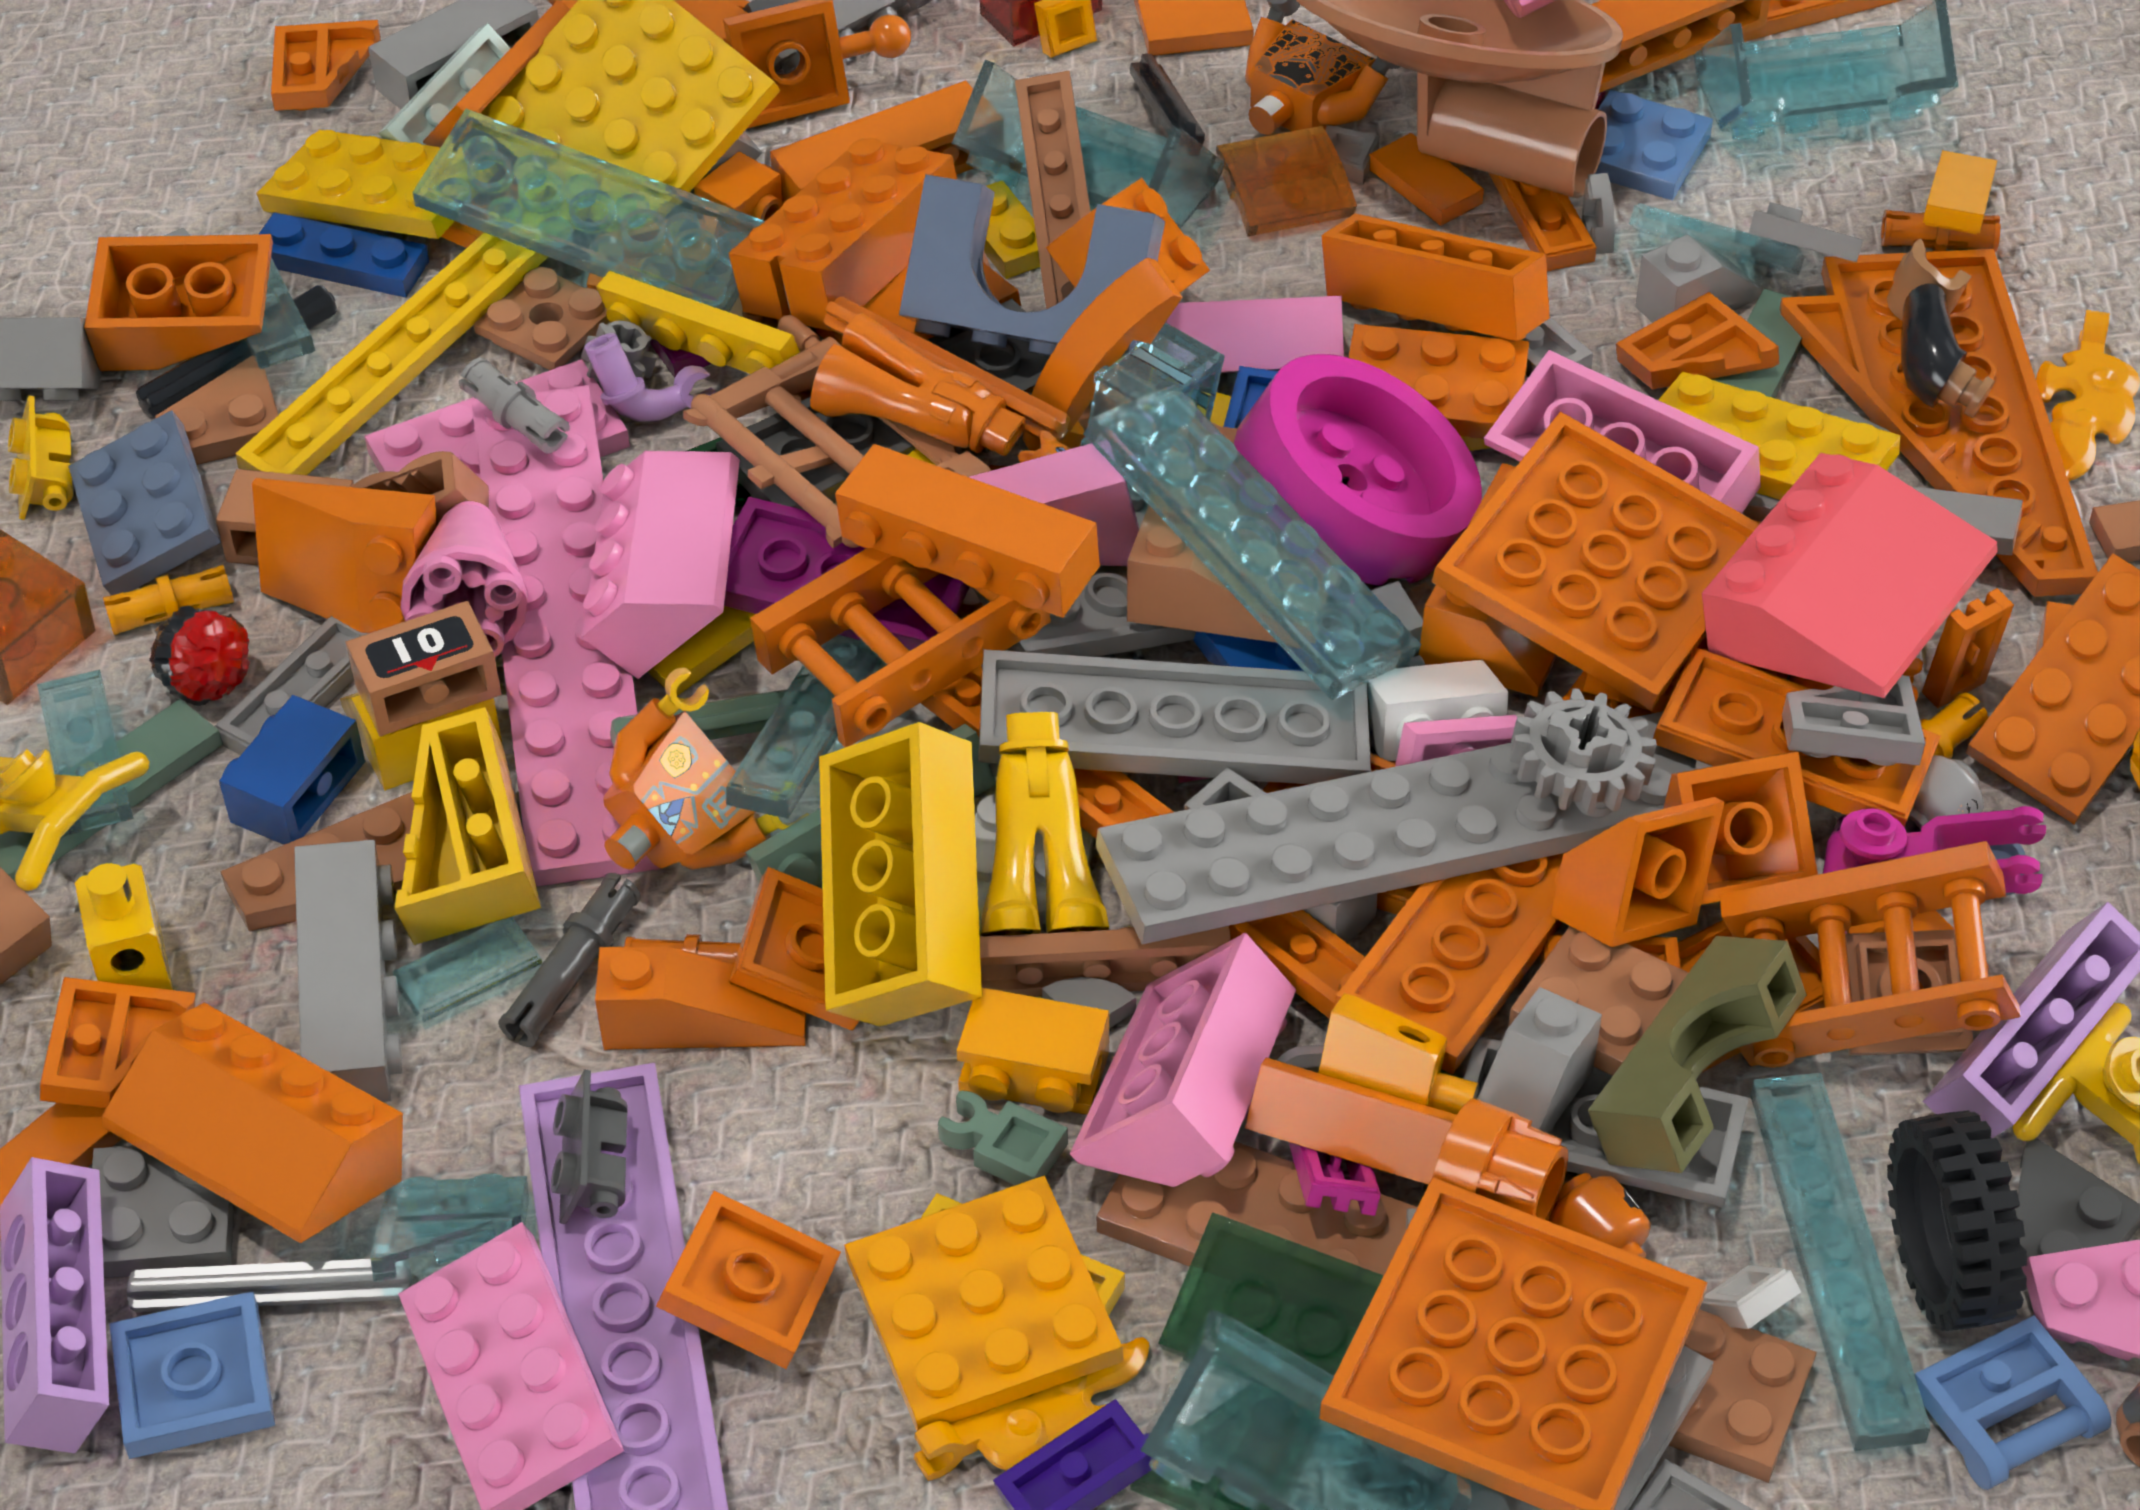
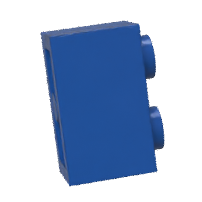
M292 695L276 715L267 718L258 736L239 758L233 759L227 765L219 780L230 823L283 845L304 837L366 762L356 720Z

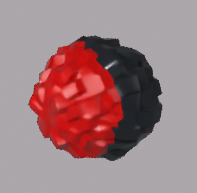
M190 605L182 606L178 611L173 612L172 617L168 618L167 621H163L156 628V638L150 648L151 656L149 661L152 665L151 669L154 676L162 681L163 686L167 687L170 694L176 699H181L194 706L206 705L212 700H218L223 698L224 695H229L237 685L243 682L242 680L247 675L250 661L247 659L250 640L244 625L238 622L232 614L228 616L219 615L217 611L196 610Z

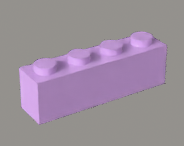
M2109 902L2066 930L2013 993L2019 1004L2021 1017L2003 1020L1990 1029L1982 1030L1922 1102L1935 1114L1967 1110L1976 1112L1980 1115L1981 1121H1986L1991 1127V1138L2014 1125L2140 972V932Z

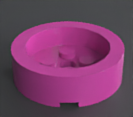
M1313 354L1298 357L1288 362L1274 376L1236 431L1233 450L1236 469L1241 483H1252L1263 500L1264 504L1259 512L1264 519L1289 544L1311 560L1337 574L1359 582L1383 586L1389 578H1406L1408 583L1412 584L1427 577L1434 571L1438 563L1466 530L1482 500L1480 475L1472 454L1459 433L1444 415L1426 398L1398 378L1370 364L1352 358L1331 354ZM1345 476L1349 478L1347 486L1342 483V479Z

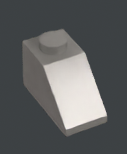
M1685 235L1642 255L1635 307L1653 323L1707 292L1713 294L1732 310L1758 300L1762 293V289L1728 258L1695 238Z
M1539 987L1508 1027L1477 1099L1532 1121L1531 1127L1549 1133L1593 1072L1602 1014Z

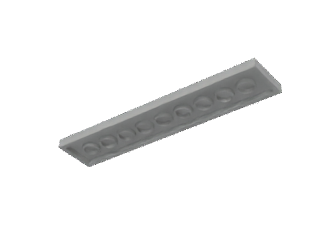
M1664 711L1628 718V720H1646L1648 728L1645 737L1653 739L1656 726ZM1507 743L1101 827L1097 831L1096 848L1141 944H1147L1566 853L1628 817L1663 809L1671 774L1712 767V765L1656 745L1653 756L1656 761L1648 786H1642L1638 800L1632 801L1623 797L1620 809L1614 812L1603 802H1597L1594 813L1586 814L1581 802L1572 801L1566 810H1562L1558 806L1559 796L1552 793L1541 799L1534 796L1537 782H1520L1517 775L1520 764L1510 762L1509 756L1513 743Z

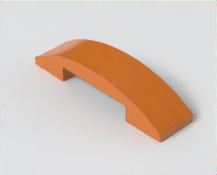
M1145 258L1116 279L1094 299L1059 341L1036 382L1031 395L1068 414L1070 418L1067 427L1068 433L1063 440L1058 442L1068 446L1070 449L1080 447L1088 436L1078 420L1131 342L1136 340L1151 344L1183 298L1155 259ZM1023 431V441L1030 451L1038 450L1040 440Z

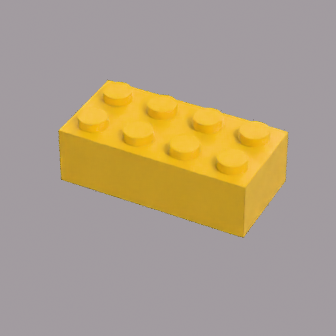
M917 722L819 756L826 1011L881 1027L981 998L972 742Z

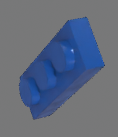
M273 212L259 233L271 234L273 246L270 268L405 298L429 263L427 245L276 212Z

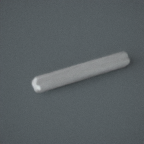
M403 1257L135 1270L130 1274L127 1281V1300L129 1308L135 1312L166 1311L252 1291L254 1292L258 1307L400 1300L398 1293L412 1286V1274L409 1260Z

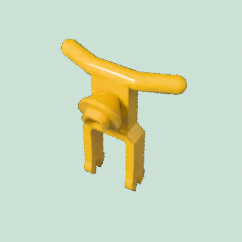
M26 748L15 758L0 757V835L8 831L34 833L16 872V885L27 892L37 889L43 880L61 837L103 793L143 776L149 769L147 756L138 751L131 752L86 772L84 776L54 774L51 753L47 749L42 750L36 756Z
M2113 1003L2016 1121L2012 1129L2018 1139L2022 1141L2036 1139L2071 1095L2074 1094L2086 1109L2133 1145L2137 1163L2140 1164V1038L2127 1037L2115 1043L2131 1022L2132 1014L2127 1005Z

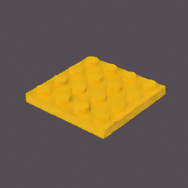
M578 0L544 38L543 44L539 47L538 54L529 61L472 122L481 132L540 181L548 176L591 203V214L588 217L589 222L603 234L609 236L621 232L637 233L644 230L647 226L663 223L781 90L775 81L674 0Z

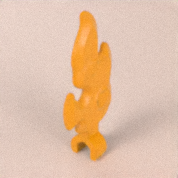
M2086 310L2077 350L2064 353L2062 356L2066 366L2059 367L2051 361H2044L2036 376V382L2044 403L2050 402L2054 394L2063 390L2071 391L2076 397L2073 400L2055 405L2051 415L2052 422L2050 423L2068 481L2083 476L2092 467L2096 455L2095 436L2097 434L2104 433L2108 435L2111 443L2119 444L2129 435L2135 421L2133 397L2138 391L2140 379L2136 370L2128 363L2114 356L2104 354L2110 313Z
M1138 1337L1131 1342L1121 1344L1123 1347L1122 1363L953 1423L936 1421L925 1425L915 1432L914 1438L922 1450L914 1454V1460L928 1481L948 1474L965 1456L978 1450L994 1466L1007 1471L1104 1407L1105 1405H1094L1091 1402L1092 1396L1123 1385L1137 1376L1147 1361L1150 1347L1149 1341L1146 1338Z

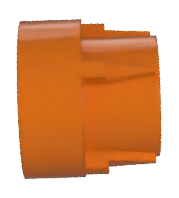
M1472 1098L1463 1105L1455 1117L1441 1147L1432 1177L1548 1221L1563 1186L1569 1154L1568 1149L1561 1146L1562 1139L1531 1127V1120L1523 1118L1514 1112Z

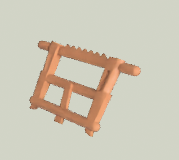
M792 315L783 316L778 322V329L793 334L798 349L801 352L771 369L762 367L710 396L706 394L696 395L692 399L691 409L683 411V418L697 426H708L754 466L748 470V478L760 489L775 484L826 528V540L832 548L841 543L850 548H856L859 545L843 538L841 535L837 505L833 504L828 497L800 473L836 462L850 474L864 455L793 396L813 387L816 372L823 357L833 343L841 345L832 337H827L820 341L819 336L799 319ZM770 406L816 446L779 456L736 418ZM880 418L936 464V466L967 477L991 471L987 464L968 451L958 454L955 452L956 446L928 436L906 425Z

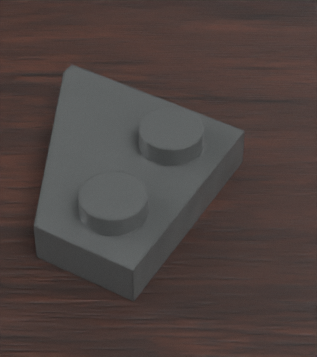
M2038 1138L2026 1141L2021 1157V1173L2017 1193L2020 1206L2015 1208L2017 1218L2023 1220L2025 1237L2020 1238V1244L2027 1250V1258L2127 1242L2140 1228L2139 1203Z

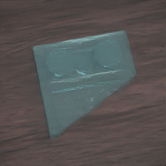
M489 1173L469 1179L434 1180L429 1177L418 1176L401 1181L385 1191L370 1258L373 1282H384L397 1278L396 1262L433 1251L434 1259L438 1265L459 1259L521 1222L525 1225L529 1205L527 1176L504 1177L499 1174Z

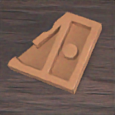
M257 354L247 358L157 414L155 418L171 410L184 424L196 465L236 456L235 453L278 416L261 355Z

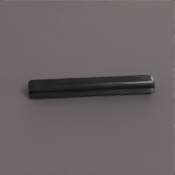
M1142 54L1140 62L1131 63L1130 74L1171 141L1176 143L1181 153L1191 154L1194 145L1204 144L1205 133L1161 64L1157 63L1152 54Z
M316 285L264 315L261 333L192 357L139 387L136 391L139 406L150 418H155L157 414L247 358L260 354L262 358L334 316L337 312L334 296L323 285Z

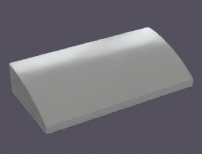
M1480 1037L1473 1047L1464 1079L1479 1083L1477 1098L1502 1041ZM1594 1067L1590 1077L1548 1133L1562 1139L1561 1146L1568 1149L1567 1171L1578 1174L1589 1173L1591 1177L1612 1176L1621 1184L1724 1207L1749 1097L1699 1086L1714 1128L1682 1173L1609 1165L1597 1132L1593 1128L1588 1109L1612 1078V1075Z

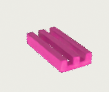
M1289 1142L1306 1206L1320 1208L1323 1196H1329L1333 1209L1336 1211L1348 1212L1350 1201L1357 1200L1361 1214L1376 1215L1381 1193L1372 1167L1345 1159L1351 1180H1346L1341 1169L1342 1158Z

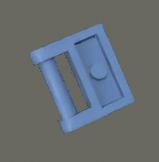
M2035 1315L1915 1373L1911 1387L1914 1394L1964 1457L1966 1468L1974 1482L1984 1490H1989L2007 1481L2010 1470L2079 1435L2085 1438H2092L2111 1427L2110 1412L2101 1396ZM2055 1394L2066 1406L2065 1409L1997 1443H1994L1985 1431V1429Z

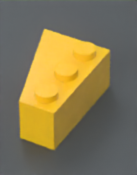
M486 707L422 725L411 796L414 802L410 834L405 836L403 854L406 858L402 890H397L394 908L413 945L541 908L503 745Z

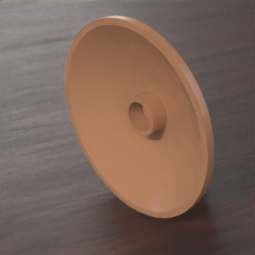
M1296 0L1304 8L1324 19L1359 47L1387 62L1417 72V144L1421 153L1578 199L1584 195L1585 181L1588 179V174L1596 173L1606 140V113L1595 109L1605 62L1612 60L1618 55L1623 39V31L1620 25L1607 13L1583 0H1556L1522 18L1515 16L1504 0Z

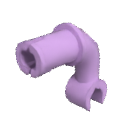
M615 333L601 335L584 346L604 391L600 396L603 404L611 405L618 414L637 422H656L670 417L686 407L691 409L692 399L696 396L690 394L693 385L698 380L710 376V373L703 367L691 365L684 367L677 373L673 386L661 390L647 389L643 378L635 376ZM710 387L699 394L710 396L716 393V391Z

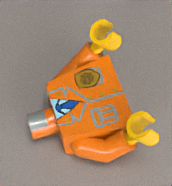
M679 668L672 671L665 682L666 695L661 700L653 698L619 731L616 737L609 771L613 784L604 795L603 802L604 807L621 826L605 841L604 847L609 857L617 865L627 870L633 869L646 855L655 866L661 869L678 862L690 870L731 864L745 856L746 851L770 838V833L777 829L784 830L809 815V813H806L791 823L779 820L778 809L780 805L797 796L796 793L789 791L779 793L772 799L768 813L761 817L755 813L763 806V803L686 713V711L698 710L706 703L709 695L708 687L705 684L701 685L689 698L677 697L678 686L691 674L687 668ZM679 709L684 711L678 715H674Z

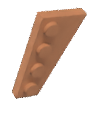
M412 792L220 871L225 889L248 931L296 921L295 846L375 840L379 865L391 864L394 891L402 890L406 858L403 854L406 834H410L414 802L411 798Z

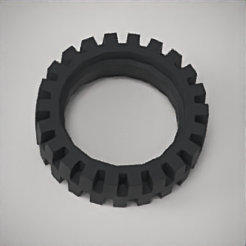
M1970 1110L1928 1115L1900 1122L1898 1124L1899 1128L1894 1129L1892 1134L1894 1143H1890L1888 1151L1892 1164L1887 1165V1178L1893 1186V1190L1888 1191L1889 1206L1895 1210L1896 1219H1891L1894 1235H1899L1901 1245L1897 1250L1901 1263H1907L1906 1279L1910 1289L1916 1288L1915 1300L1920 1310L1926 1311V1319L1931 1325L1936 1324V1329L1940 1331L1977 1328L2014 1319L2018 1315L2016 1309H2020L2024 1301L2021 1291L2026 1290L2027 1277L2021 1267L2027 1266V1250L2020 1244V1238L2025 1237L2023 1220L2018 1219L2015 1208L2020 1206L2017 1190H2010L2009 1182L2012 1178V1173L2008 1161L2001 1162L2003 1149L1998 1139L1991 1138V1127L1986 1121H1981L1979 1114L1970 1112Z

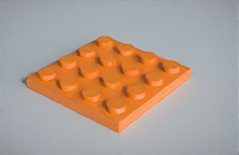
M1560 411L1438 563L1431 582L1652 710L1687 663L1696 647L1698 648L1706 637L1702 592L1760 524Z
M1432 1177L1321 1402L1319 1419L1543 1510H1614L1703 1302L1708 1282Z

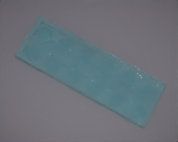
M467 108L412 192L415 206L602 278L608 271H612L727 312L731 311L739 297L728 253L743 241L754 228L765 222Z
M1175 384L1094 416L1091 419L1083 435L1331 700L1409 662L1422 644L1403 625L1401 620L1361 581L1359 576L1319 537L1316 530L1300 517L1281 497L1275 487L1263 478L1236 449L1235 445L1196 407L1195 403Z

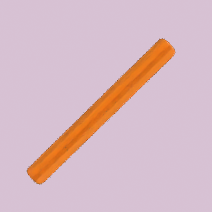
M843 296L838 297L834 302L830 301L826 306L825 310L827 313L824 323L827 328L843 336L846 326L857 314L864 313L886 327L900 340L926 358L949 370L962 371L979 379V382L994 395H999L1006 400L1007 410L1026 418L1024 432L1039 439L1040 432L1045 430L1051 433L1057 441L1063 440L1067 435L1070 418L1067 413Z

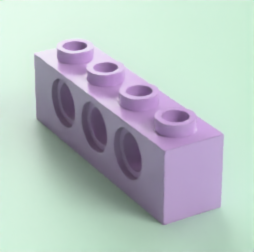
M31 1157L0 1206L5 1443L76 1453L109 1406L100 1171Z

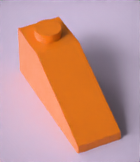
M670 946L599 947L595 1003L604 1050L805 1046L806 1012L729 982L734 964Z

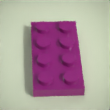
M748 497L732 527L724 606L757 614L866 548L861 546L850 548L843 543L832 548L826 540V528L805 510ZM941 573L924 583L955 614H957L970 588L961 580ZM902 598L895 600L872 614L910 651L939 634ZM851 629L839 634L861 640Z

